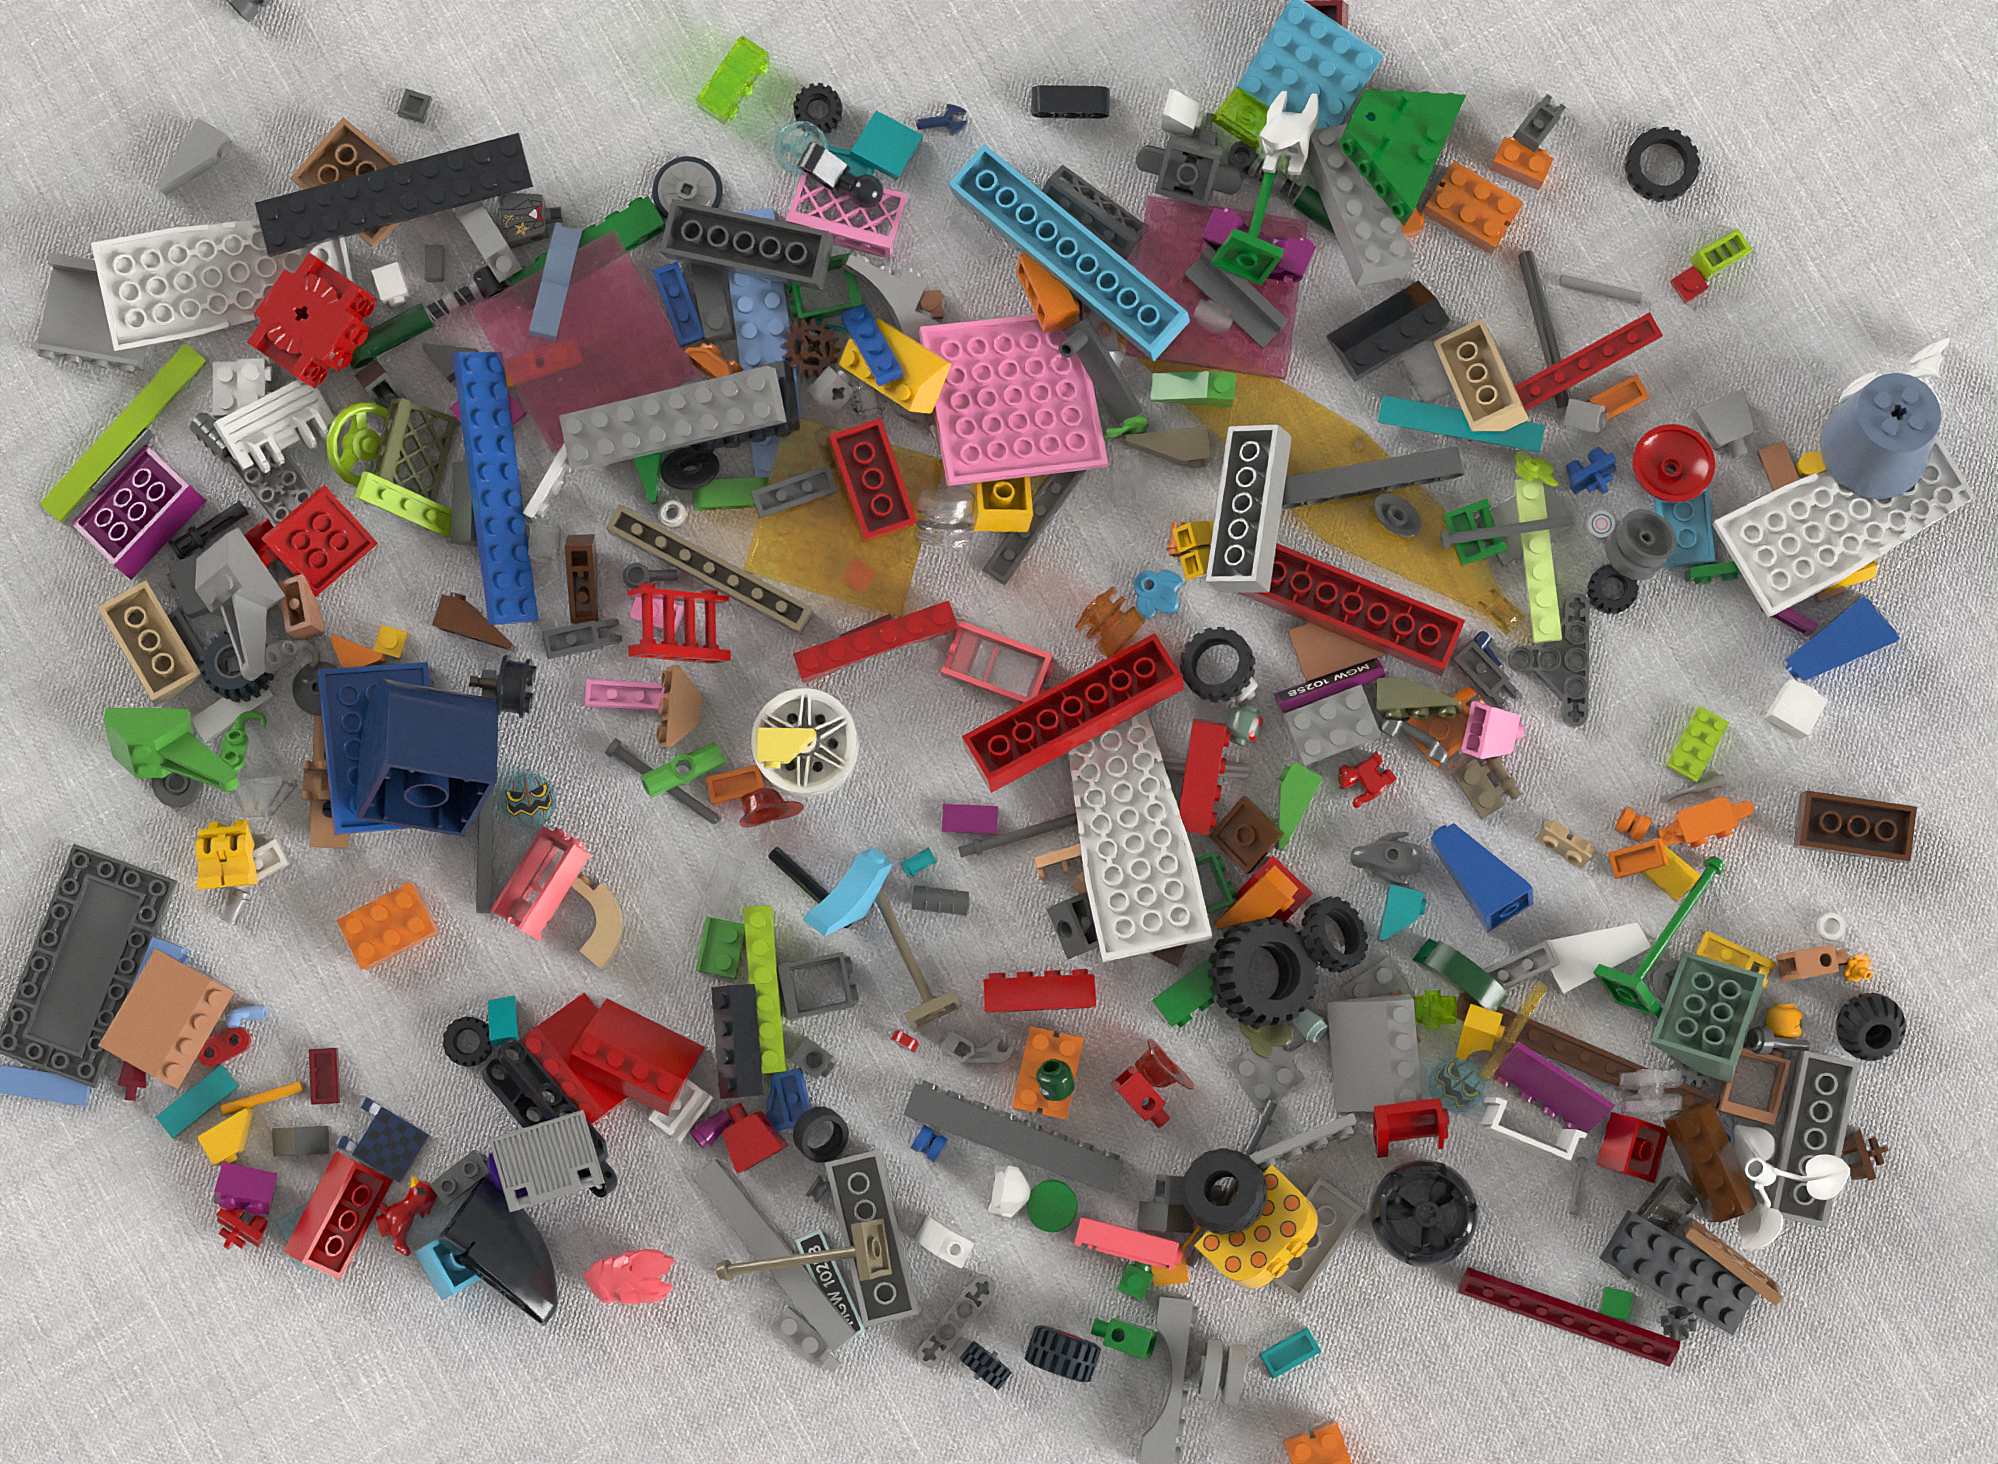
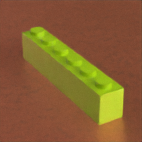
M771 905L743 907L750 984H755L762 1074L787 1071L773 907Z

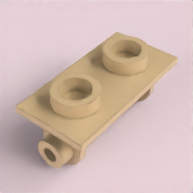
M1548 819L1542 827V831L1535 838L1543 847L1556 852L1564 857L1568 863L1576 865L1581 869L1591 859L1595 850L1591 846V842L1576 833L1571 840L1567 839L1566 837L1570 829L1556 820L1552 822Z

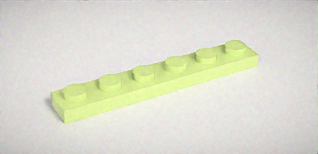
M1535 478L1533 482L1526 481L1525 479L1515 480L1514 488L1519 523L1547 519L1543 481ZM1549 529L1522 533L1520 537L1533 643L1562 640Z

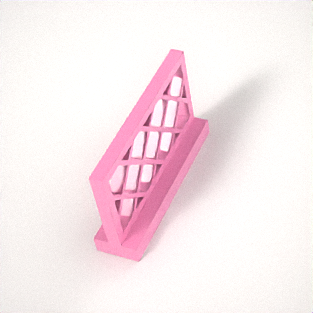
M802 171L791 209L788 211L786 223L829 231L835 238V245L888 259L891 258L893 244L908 194L883 188L882 199L877 205L884 215L871 222L865 212L868 210L866 208L857 206V209L846 215L844 214L839 204L850 199L849 191L835 199L831 190L824 186L809 192L805 185L808 175ZM826 191L831 202L819 208L813 197ZM889 198L899 200L898 208L889 213L882 204L883 201ZM808 199L815 209L808 214L797 212L798 205ZM835 206L841 217L834 221L826 220L822 212ZM861 213L867 224L860 228L853 227L848 219ZM887 220L892 228L890 236L879 234L874 226Z

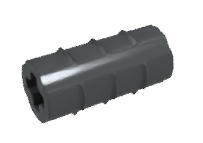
M208 413L196 415L191 421L190 430L197 436V439L202 441L205 447L209 448L223 462L233 461L234 458L213 425L217 420L213 419Z
M914 885L912 909L967 916L969 892Z

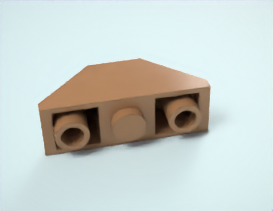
M679 665L666 667V671H663L661 677L664 697L660 699L658 708L659 714H662L661 725H658L656 731V741L659 742V749L671 748L699 725L701 721L703 695Z

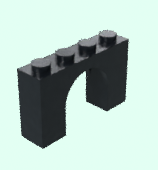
M784 360L758 366V368L769 366L776 369L787 422L689 446L698 453L709 454L713 453L717 448H736L740 446V443L748 441L754 443L763 442L766 440V437H785L791 435L793 431L800 430L793 368ZM703 378V379H699V380H695V381H690V382L682 383V386L689 385V384H693V383H697V382H701V381H706V380H709V379H708V378Z

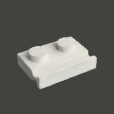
M688 1079L669 1115L666 1116L654 1110L648 1119L682 1143L714 1097Z

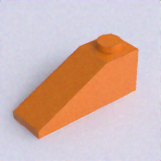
M1025 253L1019 254L1016 274L1043 332L1058 331L1075 324L1080 309L1077 300L1073 299L1069 289Z
M1274 865L1214 925L1217 928H1223L1271 917L1279 909L1284 912L1294 903L1295 900L1292 896L1298 888Z

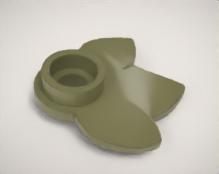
M1240 1023L1241 1033L1249 1039L1253 1052L1261 1057L1269 1059L1273 1046H1285L1293 1042L1290 1029L1283 1023L1259 1026L1258 1029H1253L1250 1025Z

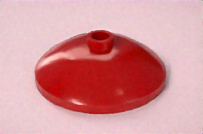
M1667 424L1655 427L1642 436L1633 453L1632 467L1636 480L1648 494L1665 502L1680 503L1692 500L1706 490L1714 476L1715 458L1710 445L1698 432L1686 426ZM1666 468H1672L1675 473H1668Z

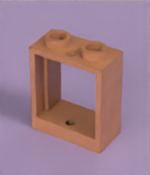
M1744 1043L1740 1056L1777 1066L1766 1111L1728 1101L1735 1072L1731 1083L1722 1082L1719 1101L1715 1111L1766 1125H1775L1791 1060L1784 1059V1053L1774 1050L1768 1055L1755 1054Z

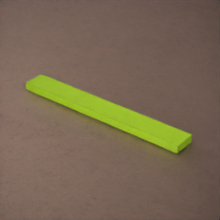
M185 342L39 505L62 523L92 490L93 484L133 441L153 423L207 361Z

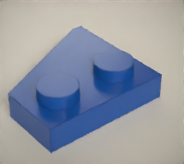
M802 1068L772 1075L771 1093L766 1104V1117L773 1124L776 1131L792 1128L803 1113L812 1109Z

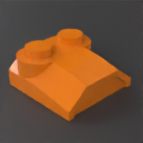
M711 342L708 345L702 343L699 348L688 347L685 351L690 363L710 379L739 373L744 370L733 359L728 362L720 355L723 352Z

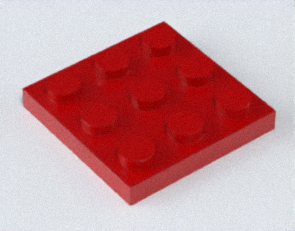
M325 484L262 537L266 545L296 576L301 574L305 576L315 597L378 544Z

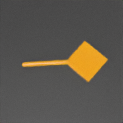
M1197 1225L1184 1244L1178 1247L1183 1249L1179 1266L1174 1265L1171 1271L1168 1270V1265H1166L1165 1269L1151 1265L1152 1274H1154L1153 1286L1189 1282L1185 1250L1201 1231L1202 1227Z

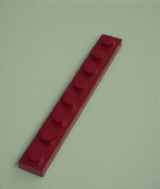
M1467 1267L1459 1284L1457 1293L1668 1367L1671 1366L1680 1348V1341L1470 1267Z

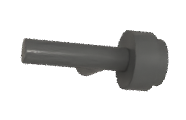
M1757 1026L1748 1032L1746 1038L1748 1049L1760 1055H1768L1773 1048L1809 1051L1810 1042L1808 1040L1774 1037L1773 1031L1768 1027Z

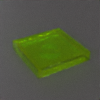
M1236 87L1214 113L1211 121L1256 150L1260 145V133L1267 124V113L1270 107L1240 87Z

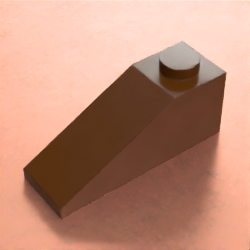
M595 534L568 535L565 543L570 622L584 623L593 620L598 622Z
M451 592L450 596L442 594L432 624L436 629L515 652L516 646L495 626L488 625V620L466 601V596Z

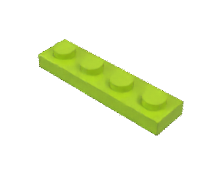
M363 472L354 498L442 537H450L452 509L370 472Z

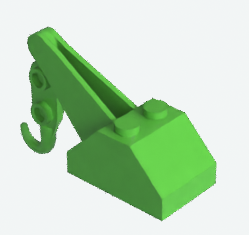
M106 708L103 719L113 758L135 778H164L174 772L225 792L233 791L239 785L236 772L244 766L249 743L244 728L245 723L251 719H258L263 727L267 725L266 717L260 712L247 711L241 713L235 719L233 727L223 737L220 756L218 757L195 737L189 709Z

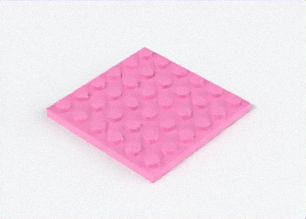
M1036 315L922 326L919 328L921 345L951 363L933 409L948 486L1107 467L1108 459L1092 380L1076 353L1066 358L1059 352V345L1067 339L1063 332L1065 329L1044 333ZM1077 315L1075 323L1080 321L1079 315Z

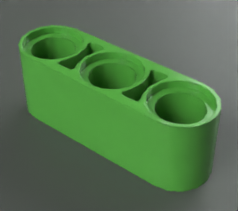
M771 478L713 479L707 485L693 489V509L705 511L755 508L750 492L771 485Z

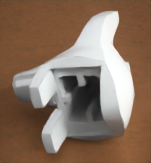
M1282 91L1271 104L1267 113V124L1260 133L1259 143L1266 154L1262 169L1264 172L1275 173L1281 156H1286L1287 160L1290 161L1288 174L1300 175L1308 156L1310 136L1318 123L1320 115L1319 98L1317 94H1312L1302 113L1285 112L1288 92Z

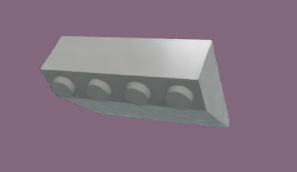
M1408 993L1327 1001L1336 1112H1373L1374 1106L1422 1100L1414 999Z

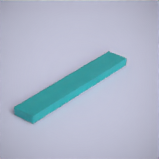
M1384 395L1382 396L1377 422L1538 453L1541 449L1545 428L1543 424L1525 421L1505 431H1472L1461 409Z

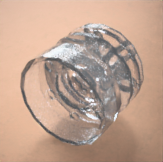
M930 488L919 491L917 512L927 517L917 520L916 526L919 529L916 531V540L920 543L937 547H961L972 544L973 534L970 531L973 530L974 523L964 518L974 515L975 495L965 490L953 488Z

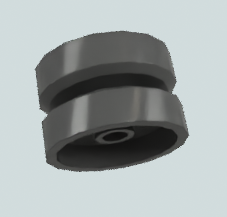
M1637 509L1630 511L1607 537L1604 548L1610 564L1621 575L1632 580L1643 581L1651 578L1674 553L1677 541L1675 532L1663 517L1650 510Z

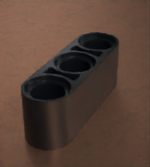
M1038 85L1032 87L1031 115L1033 117L1103 119L1109 117L1110 89L1108 87Z

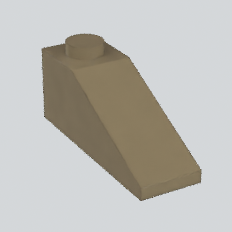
M1207 426L1125 435V446L1182 466L1189 465V469L1203 468L1205 463H1210L1211 455Z

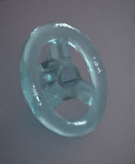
M794 121L785 125L779 131L774 142V153L778 163L784 170L795 175H807L798 167L790 164L785 159L783 152H792L794 156L801 158L804 152L800 153L797 151V144L804 143L807 148L813 135L817 137L819 145L828 150L827 139L819 127L807 121ZM796 129L806 130L803 136L796 137L791 144H783L784 138L791 131Z

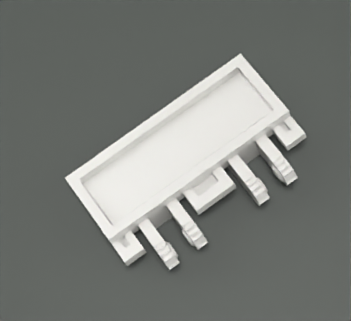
M297 379L215 421L213 425L242 470L254 464L248 455L251 454L260 470L266 473L270 471V466L260 449L261 447L265 446L277 465L285 463L281 450L300 440L295 431L296 429L305 444L312 449L316 447L317 442L307 423L312 422L321 439L327 441L329 432L327 426L331 425L335 417L317 387L315 389Z

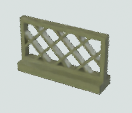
M404 398L391 399L372 474L390 482L393 480L396 485L401 487L403 483L413 478L419 490L416 494L435 502L457 417L411 403L410 400ZM411 410L419 412L424 423L415 428L412 427L409 421ZM438 419L448 421L445 433L440 436L436 434L431 424ZM427 426L433 440L422 445L415 432ZM411 435L417 449L406 455L402 442L404 438ZM435 443L440 453L438 459L431 462L424 449ZM420 452L426 466L415 472L408 458ZM404 461L411 475L399 481L395 469L396 465ZM429 470L433 477L432 484L424 489L417 475Z

